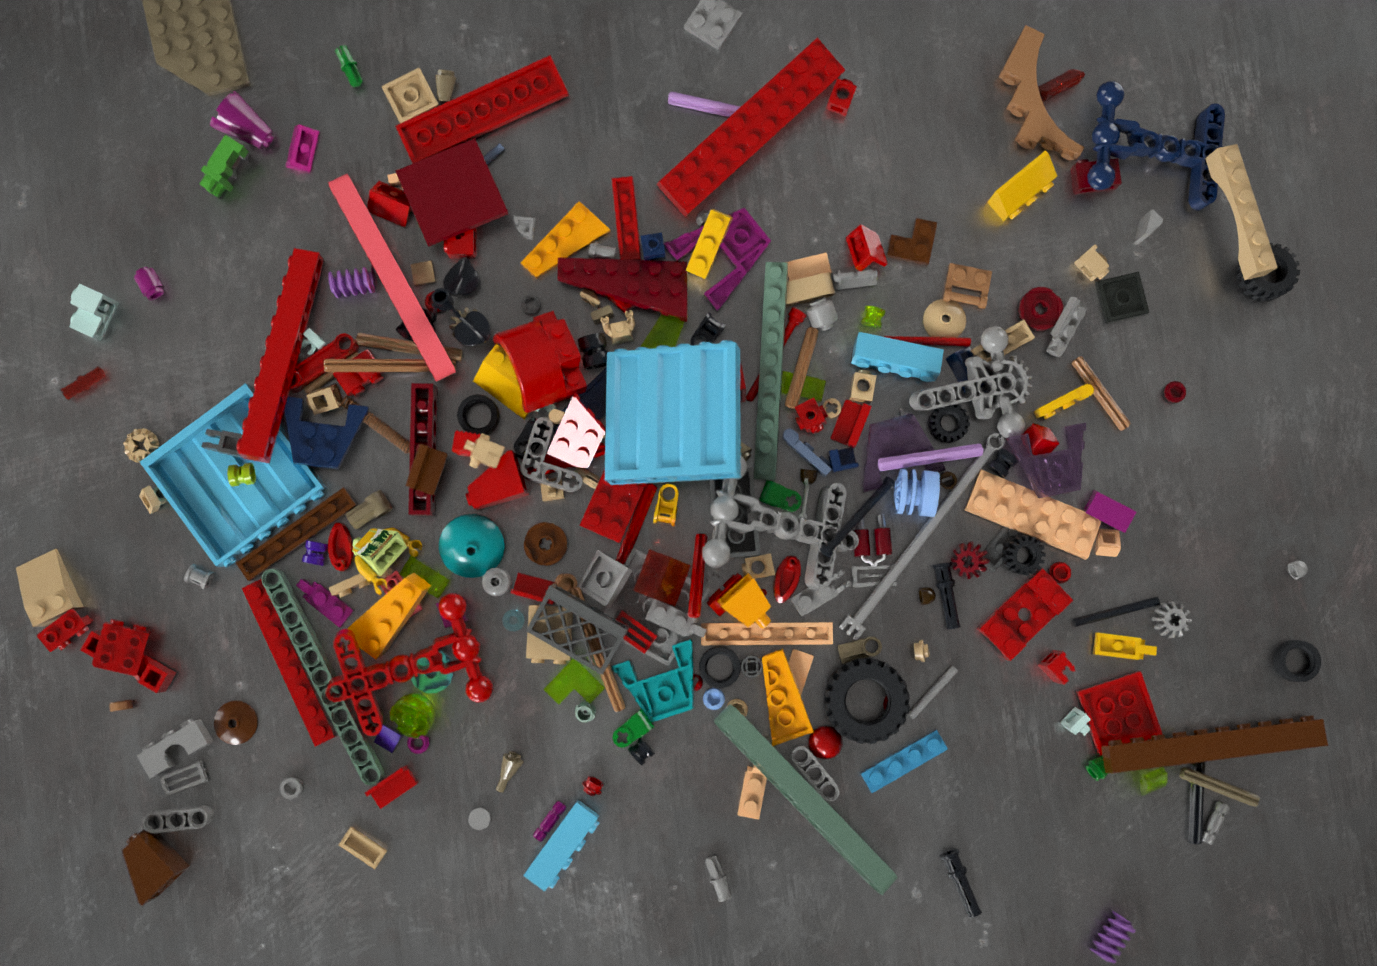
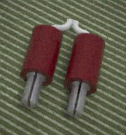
M885 514L877 515L878 528L874 529L876 556H882L875 563L865 559V557L871 556L869 530L864 529V520L862 519L856 525L857 530H853L859 538L858 546L854 549V557H861L864 562L870 563L871 567L877 566L879 562L885 560L886 555H892L891 529L886 528Z

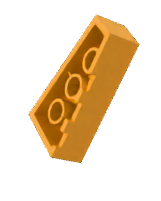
M412 573L383 596L347 628L355 634L359 648L375 660L384 655L431 585L416 573Z

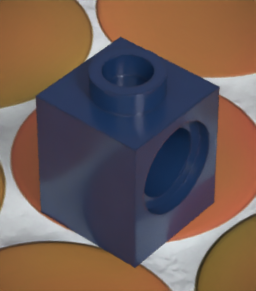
M662 232L641 235L644 260L657 261L666 259Z

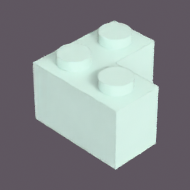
M79 284L72 292V300L70 304L79 308L77 312L73 313L69 327L101 341L119 302Z

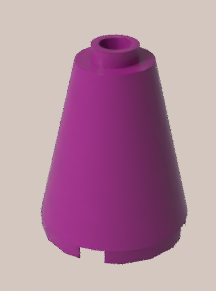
M233 91V94L229 93L217 107V118L213 116L211 118L210 126L260 149L264 146L267 148L274 139L271 136L273 131L236 91Z

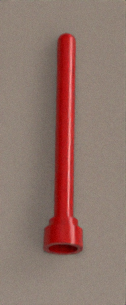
M794 307L788 313L789 317L787 320L789 322L785 327L784 346L794 328L803 323L807 316ZM759 374L746 395V400L749 402L753 401L758 393Z

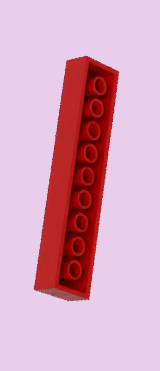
M817 37L657 183V186L686 217L846 70Z

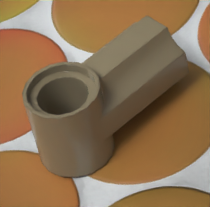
M378 490L365 498V502L347 512L346 516L350 524L357 530L374 518L377 519L384 516L393 508L382 490Z
M873 636L837 645L842 664L855 659L877 656L882 650L880 640ZM874 640L877 642L878 648L875 652L870 653L866 650L865 645L868 641Z

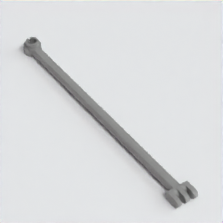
M993 433L986 438L983 455L975 458L939 505L935 517L929 518L855 616L852 618L847 615L840 624L839 628L842 630L847 624L851 625L846 631L848 635L854 629L857 630L853 636L854 640L857 641L866 629L862 626V623L995 451L1004 446L1005 440L1003 436L997 439V446L991 444V439H996L999 433Z

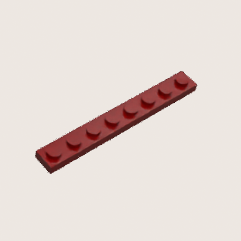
M260 579L243 587V593L314 746L316 747L336 737L337 735L311 679L262 584V580Z

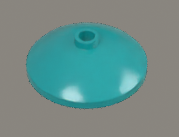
M464 514L458 516L444 527L440 535L439 554L443 563L450 571L462 577H482L491 568H496L504 555L505 542L500 528L491 519L483 515ZM473 547L475 552L469 553L467 549Z

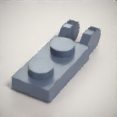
M792 428L784 430L785 432H783L782 436L784 442L818 473L826 477L832 470L829 467L830 462L823 456H816L813 453L814 448L806 441L802 443L799 440V434L796 431L794 432Z

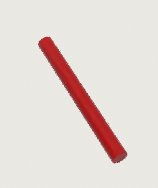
M884 336L927 346H971V338Z

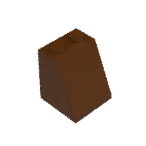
M145 829L138 834H133L126 841L128 845L122 850L138 902L141 906L160 896L190 867L160 833H149Z

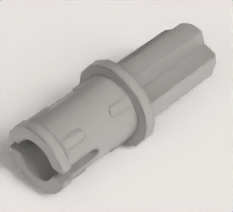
M711 856L707 858L705 862L711 876L710 883H713L719 902L732 898L726 882L727 875L723 873L718 857Z

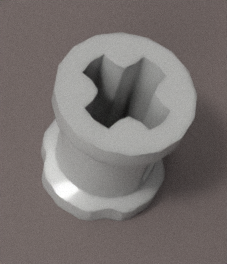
M192 564L185 574L184 581L187 583L193 582L200 585L202 589L207 590L213 580L214 573L197 568V565Z

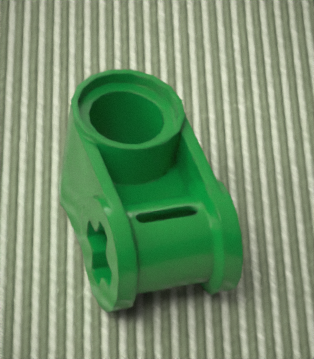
M766 480L759 501L794 512L800 508L802 498L798 492L776 482ZM795 496V501L798 504H793L792 507L788 506L786 499Z
M641 709L613 733V742L620 748L627 747L655 726ZM621 731L623 734L627 732L628 736L626 739L628 742H618V732Z

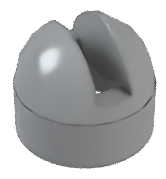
M1294 561L1287 566L1290 575L1295 580L1305 576L1308 571L1307 565L1302 561Z

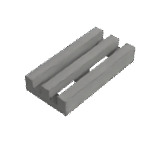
M894 564L877 565L871 567V565L851 566L852 588L877 587L880 582L857 583V579L884 578L887 574H857V570L891 569ZM896 580L892 584V586H897Z
M203 760L159 776L165 796H171L209 781V776L206 775V768L203 767ZM194 767L198 768L196 772L168 783L166 782V778ZM198 775L201 776L200 780L171 791L169 790V787Z

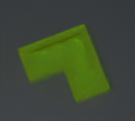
M572 659L543 690L558 705L574 689L591 704L605 687L580 662Z

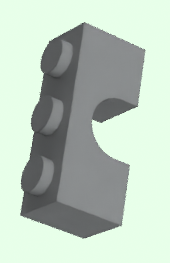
M191 718L180 725V730L176 732L171 730L162 735L161 738L163 740L155 744L153 741L142 747L143 752L138 754L137 757L149 778L156 777L177 765L172 757V750L176 744L181 745L187 754L191 755L214 742L202 719L194 721Z

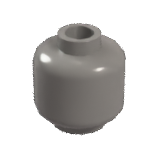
M825 297L810 302V306L807 308V315L812 327L821 328L822 331L834 327L833 322L837 320L838 315L833 302L826 300Z
M491 568L482 578V586L485 592L492 596L506 594L512 585L510 574L501 568Z

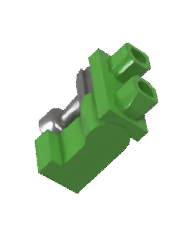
M225 135L210 157L207 166L204 165L201 171L205 176L199 184L217 198H220L225 189L231 192L234 188L231 184L234 180L237 181V172L235 170L241 159L246 160L250 155L249 151L243 145Z

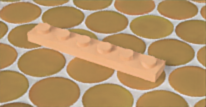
M833 622L769 623L765 628H760L757 623H753L750 627L745 626L743 623H701V627L707 629L704 637H701V645L833 644Z

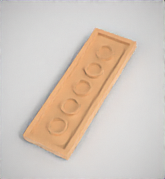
M982 469L978 472L964 509L974 515L1034 537L1043 543L1085 560L1090 555L1102 522L1083 510Z

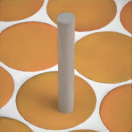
M951 665L907 714L915 719L958 670Z

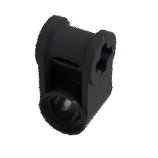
M708 313L692 335L690 345L694 346V341L697 339L713 344L727 325L725 323L721 324L712 317L711 313Z
M534 417L529 419L514 443L515 453L522 460L525 450L521 453L520 446L524 447L528 444L533 425L537 420ZM542 423L537 425L540 428L539 435L536 436L534 434L533 438L546 439L542 438L545 430L549 431V428ZM535 442L531 444L530 449L532 453H535L541 445L540 443Z

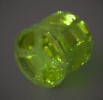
M865 306V317L861 319V324L870 328L881 329V320L885 316L886 311L875 306Z

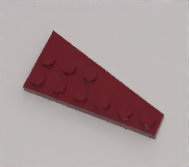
M558 258L557 281L581 289L585 287L603 296L607 294L615 297L616 300L646 310L650 308L661 312L665 316L678 317L680 321L687 323V261Z

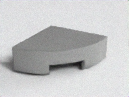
M514 215V224L518 232L523 237L533 240L535 217Z

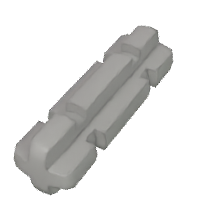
M1221 801L1216 802L1215 812L1211 813L1205 826L1207 829L1202 832V841L1208 844H1213L1216 838L1214 835L1215 833L1218 834L1225 819L1223 816L1229 810V806Z

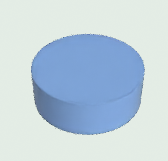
M714 687L707 689L703 695L705 706L711 710L721 708L725 702L722 690Z

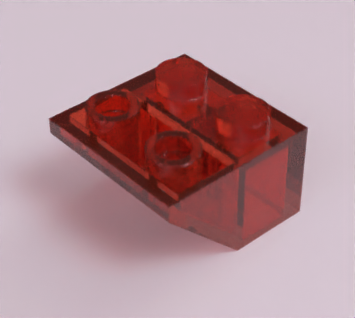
M649 549L633 591L676 606L691 565Z

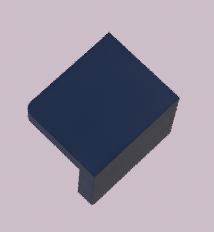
M852 447L827 452L832 474L859 467L858 462L856 463Z

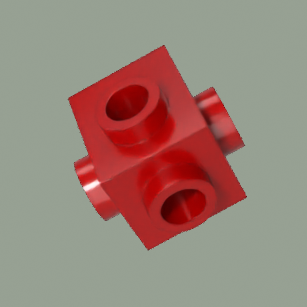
M814 397L795 406L799 416L795 419L801 430L805 428L807 434L810 432L815 434L824 429L823 426L827 424L825 418L828 415L823 405L818 406Z

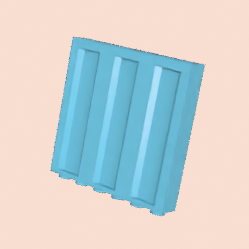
M724 340L720 344L701 342L699 345L694 346L689 344H679L677 347L660 345L656 349L637 347L635 350L630 351L615 349L614 352H607L605 481L611 485L741 478L740 348L736 342Z
M246 383L140 461L143 468L216 567L225 566L226 568L236 562L238 555L251 551L254 548V543L258 540L263 541L272 534L270 531L287 524L290 516L294 513L298 515L307 508L306 504L312 500L313 502L319 500L324 496L323 492L328 489L311 466L293 463L289 436L281 425L270 464L202 448L203 442L218 445L220 441L219 438H212L206 435V429L243 434V421L249 413V399L254 395L255 391L252 386ZM244 463H253L256 472L255 484L246 485L242 483L239 486L231 487L227 475L228 466L234 464L243 466Z

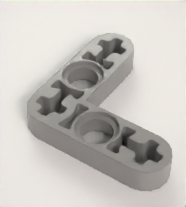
M546 417L538 418L533 425L520 466L521 475L528 480L560 490L576 492L581 488L583 482L582 477L578 473L543 462L552 435L553 423ZM542 422H545L546 427L549 428V431L545 430L542 438H546V442L541 438H533L534 434L536 436L539 435L540 428L537 425H541ZM535 442L540 443L543 451L540 454L532 453L530 449L531 444ZM527 455L540 459V462L535 460L533 468L536 469V472H532L531 475L527 474V470L524 469V466H529L531 459H527ZM547 470H554L557 473L555 481L550 482L546 479L545 473ZM562 473H565L566 475L563 478L571 479V477H575L578 485L570 488L568 482L563 481L562 485H559L558 482L561 479Z

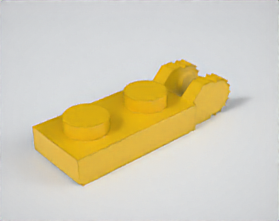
M1088 383L1034 410L1033 413L1036 419L1042 416L1044 419H1047L1057 414L1055 409L1062 406L1065 410L1076 404L1074 399L1082 401L1091 396L1095 389Z

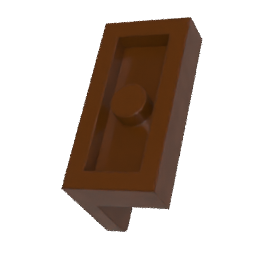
M419 444L405 486L434 495L448 454Z

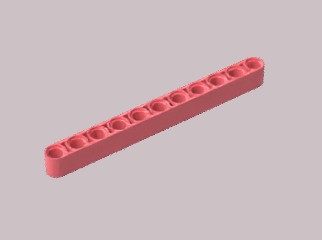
M346 173L328 182L334 197L435 381L438 382L455 373L456 370L349 175Z

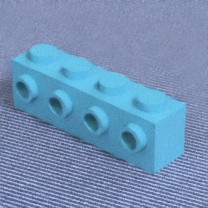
M858 332L854 343L851 364L859 368L878 369L882 373L892 372L902 377L920 378L924 382H935L941 372L944 350Z
M577 800L523 876L544 892L548 887L553 888L560 879L557 876L562 868L566 870L573 861L570 857L575 850L579 852L586 843V840L583 839L588 832L592 834L599 825V822L596 821L599 815L580 800Z

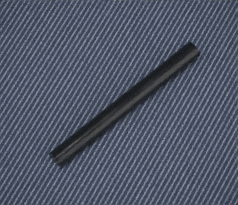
M1153 597L1074 618L1073 624L1075 627L1158 606L1160 605V600L1158 597Z

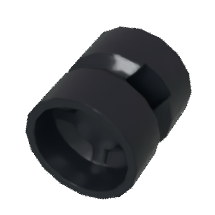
M604 333L586 335L577 340L580 352L584 353L582 361L585 370L607 366V352L609 351L605 350L607 343Z

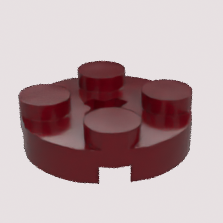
M1047 287L1031 289L1023 295L1018 306L1020 319L1025 320L1028 327L1036 331H1044L1053 327L1063 311L1061 298L1057 297L1053 290ZM1039 303L1042 304V307L1046 308V311L1042 312V314L1035 310Z

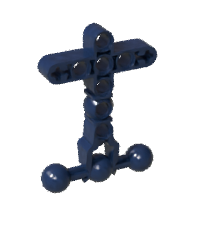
M1107 81L1101 84L1096 96L1098 103L1102 106V115L1096 119L1098 124L1092 133V141L1096 145L1093 150L1097 151L1096 164L1090 168L1087 174L1089 185L1096 190H1106L1112 186L1116 176L1115 170L1109 165L1110 156L1123 160L1129 156H1148V158L1155 156L1161 162L1171 161V163L1176 162L1181 166L1192 168L1188 200L1193 209L1201 210L1212 204L1217 198L1218 184L1211 178L1205 158L1217 148L1224 147L1222 146L1225 121L1224 108L1217 103L1209 105L1197 116L1195 140L1185 141L1183 138L1178 140L1173 135L1157 134L1156 132L1140 128V124L1137 121L1118 118L1114 120L1115 109L1122 103L1125 96L1124 88L1116 81ZM1120 132L1126 134L1129 146L1116 145L1120 138Z

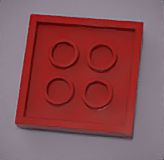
M1141 671L1076 691L1083 712L1091 719L1087 724L1091 729L1090 733L1098 755H1102L1101 746H1108V741L1122 740V744L1130 743L1129 738L1143 737L1145 741L1151 739L1152 735L1162 734Z

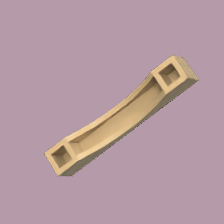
M1238 145L1217 148L1205 159L1211 178L1225 193L1234 213L1239 242L1238 261L1244 280L1265 276L1278 267Z

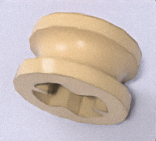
M830 398L823 403V407L828 415L826 418L832 419L840 414L842 407L837 399ZM826 404H835L837 412L835 414L833 412L828 413L826 411L828 409Z

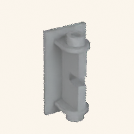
M874 263L868 265L863 271L855 269V266L831 269L834 290L877 285V268H875Z

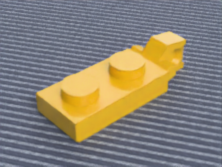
M1095 632L1093 654L1139 660L1144 658V654L1156 655L1157 647L1145 645V640L1141 638Z

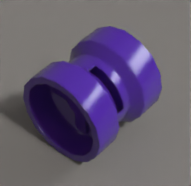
M306 540V554L303 555L302 562L324 566L325 559L323 555L327 551L328 544Z

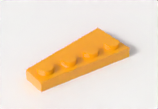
M781 649L762 656L772 746L813 733L814 729L784 650Z

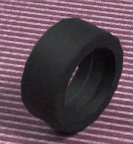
M476 394L467 397L461 402L458 407L457 418L464 431L476 433L477 435L479 433L489 435L498 426L500 413L493 400L485 395ZM476 403L485 404L491 411L490 422L482 428L472 427L466 419L468 408Z
M1289 640L1277 648L1274 655V665L1277 672L1283 678L1294 682H1306L1313 679L1319 673L1321 656L1311 643L1301 640ZM1301 648L1307 652L1309 665L1305 672L1294 674L1288 670L1286 656L1291 649Z
M716 646L710 648L703 654L700 660L699 671L701 677L708 685L714 688L729 687L737 681L740 675L741 664L739 658L727 647ZM723 654L732 661L733 671L727 679L716 680L708 674L707 663L714 655Z

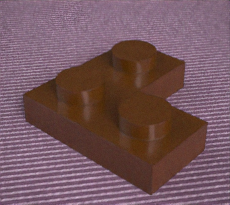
M916 218L912 238L891 234L886 257L928 266L937 222Z

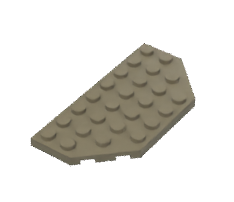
M142 0L155 60L160 67L209 96L251 86L231 0Z

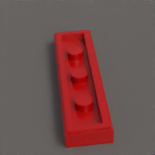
M633 176L612 178L619 257L624 260H641Z

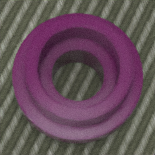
M420 731L412 733L407 740L409 750L415 754L425 752L430 744L428 736ZM417 738L422 740V746L420 747L415 744Z

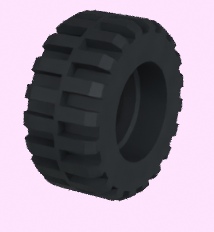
M862 658L844 663L836 672L834 671L826 685L824 702L830 722L845 738L856 741V743L876 744L878 741L888 740V737L893 734L895 735L899 731L900 726L904 725L907 720L906 715L910 710V694L905 680L902 679L897 670L877 659ZM860 680L876 681L884 688L887 694L886 710L879 718L873 721H860L854 718L847 709V692L854 683Z

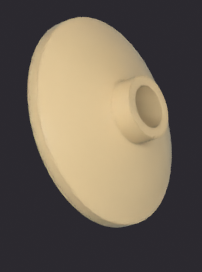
M939 299L932 302L925 310L923 325L931 337L957 338L965 329L966 315L963 308L957 302L952 300L946 302ZM947 315L950 319L949 322H944L942 316Z

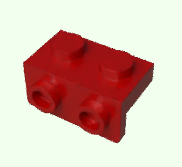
M72 608L38 633L37 638L50 653L58 648L62 651L72 643L70 639L73 636L77 635L80 637L90 629L88 625L93 620L88 615L81 618Z

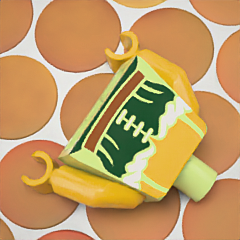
M394 527L386 529L372 528L362 538L356 537L352 543L356 567L368 582L372 581L374 583V589L378 595H382L378 586L384 585L388 589V585L385 579H378L376 576H381L407 546L409 547V554L413 557L418 556V551L414 548L422 551V543L419 540L410 541V537Z

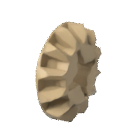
M144 428L134 429L133 432L127 434L126 441L123 443L125 446L124 452L130 460L140 463L141 460L159 448L157 436L152 431ZM135 441H145L143 445L146 450L139 449L137 451L138 445Z

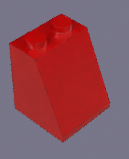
M509 450L503 454L497 467H489L467 487L468 493H465L469 506L472 505L474 509L479 511L528 496L529 493L524 477L520 472V464L516 453Z

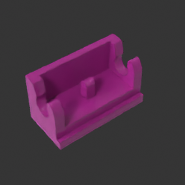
M1093 490L1084 508L1086 510L1085 513L1124 533L1137 513L1135 510L1096 490Z

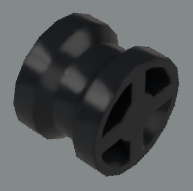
M639 738L635 746L628 748L629 753L641 766L645 764V760L648 757L655 755V752L643 738Z

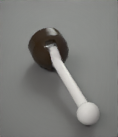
M800 470V479L805 484L802 512L799 518H804V521L807 520L806 508L809 485L813 484L817 479L818 471Z

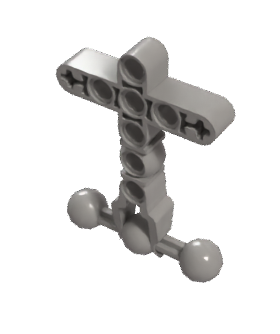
M741 456L742 478L747 470V464L743 456ZM741 478L724 479L722 490L716 491L719 497L713 501L710 507L711 515L714 518L710 523L715 527L712 540H709L702 550V557L708 565L721 567L728 561L730 548L725 542L727 530L742 534L752 530H768L767 533H774L781 539H796L799 542L810 544L805 584L810 589H820L827 587L831 583L836 551L845 552L853 550L858 546L859 538L855 532L851 531L845 537L847 539V546H845L842 540L833 550L831 557H826L823 554V562L819 558L820 548L823 545H827L841 529L846 500V489L842 484L834 483L823 487L819 494L815 521H804V518L797 519L790 512H775L772 509L765 508L759 505V501L756 498L740 494L734 495L737 480ZM738 504L747 507L748 514L746 518L748 521L745 524L733 522L739 512ZM827 511H830L832 515L831 520L827 516ZM763 516L767 517L768 525L763 523ZM784 521L788 524V530H785L783 527ZM804 526L808 529L807 536L803 532ZM824 531L828 535L827 541L823 537Z

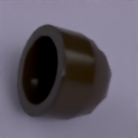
M945 471L939 476L940 485L945 489H951L957 483L956 475L950 471ZM952 476L951 480L942 482V479Z
M929 587L919 588L920 604H931L936 598L935 591Z

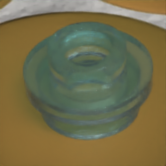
M513 609L504 614L502 622L507 630L518 631L523 627L525 619L520 611ZM512 616H515L517 618V623L515 625H512L509 622V619Z

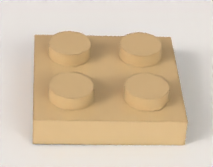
M420 67L381 86L400 124L439 106Z

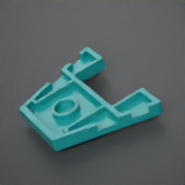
M692 639L672 645L679 668L639 681L631 659L611 666L614 673H617L622 680L625 688L634 696L635 701L651 723L694 708Z

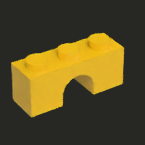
M715 209L710 210L686 271L704 279L709 277L717 258L718 249L727 234L733 217Z

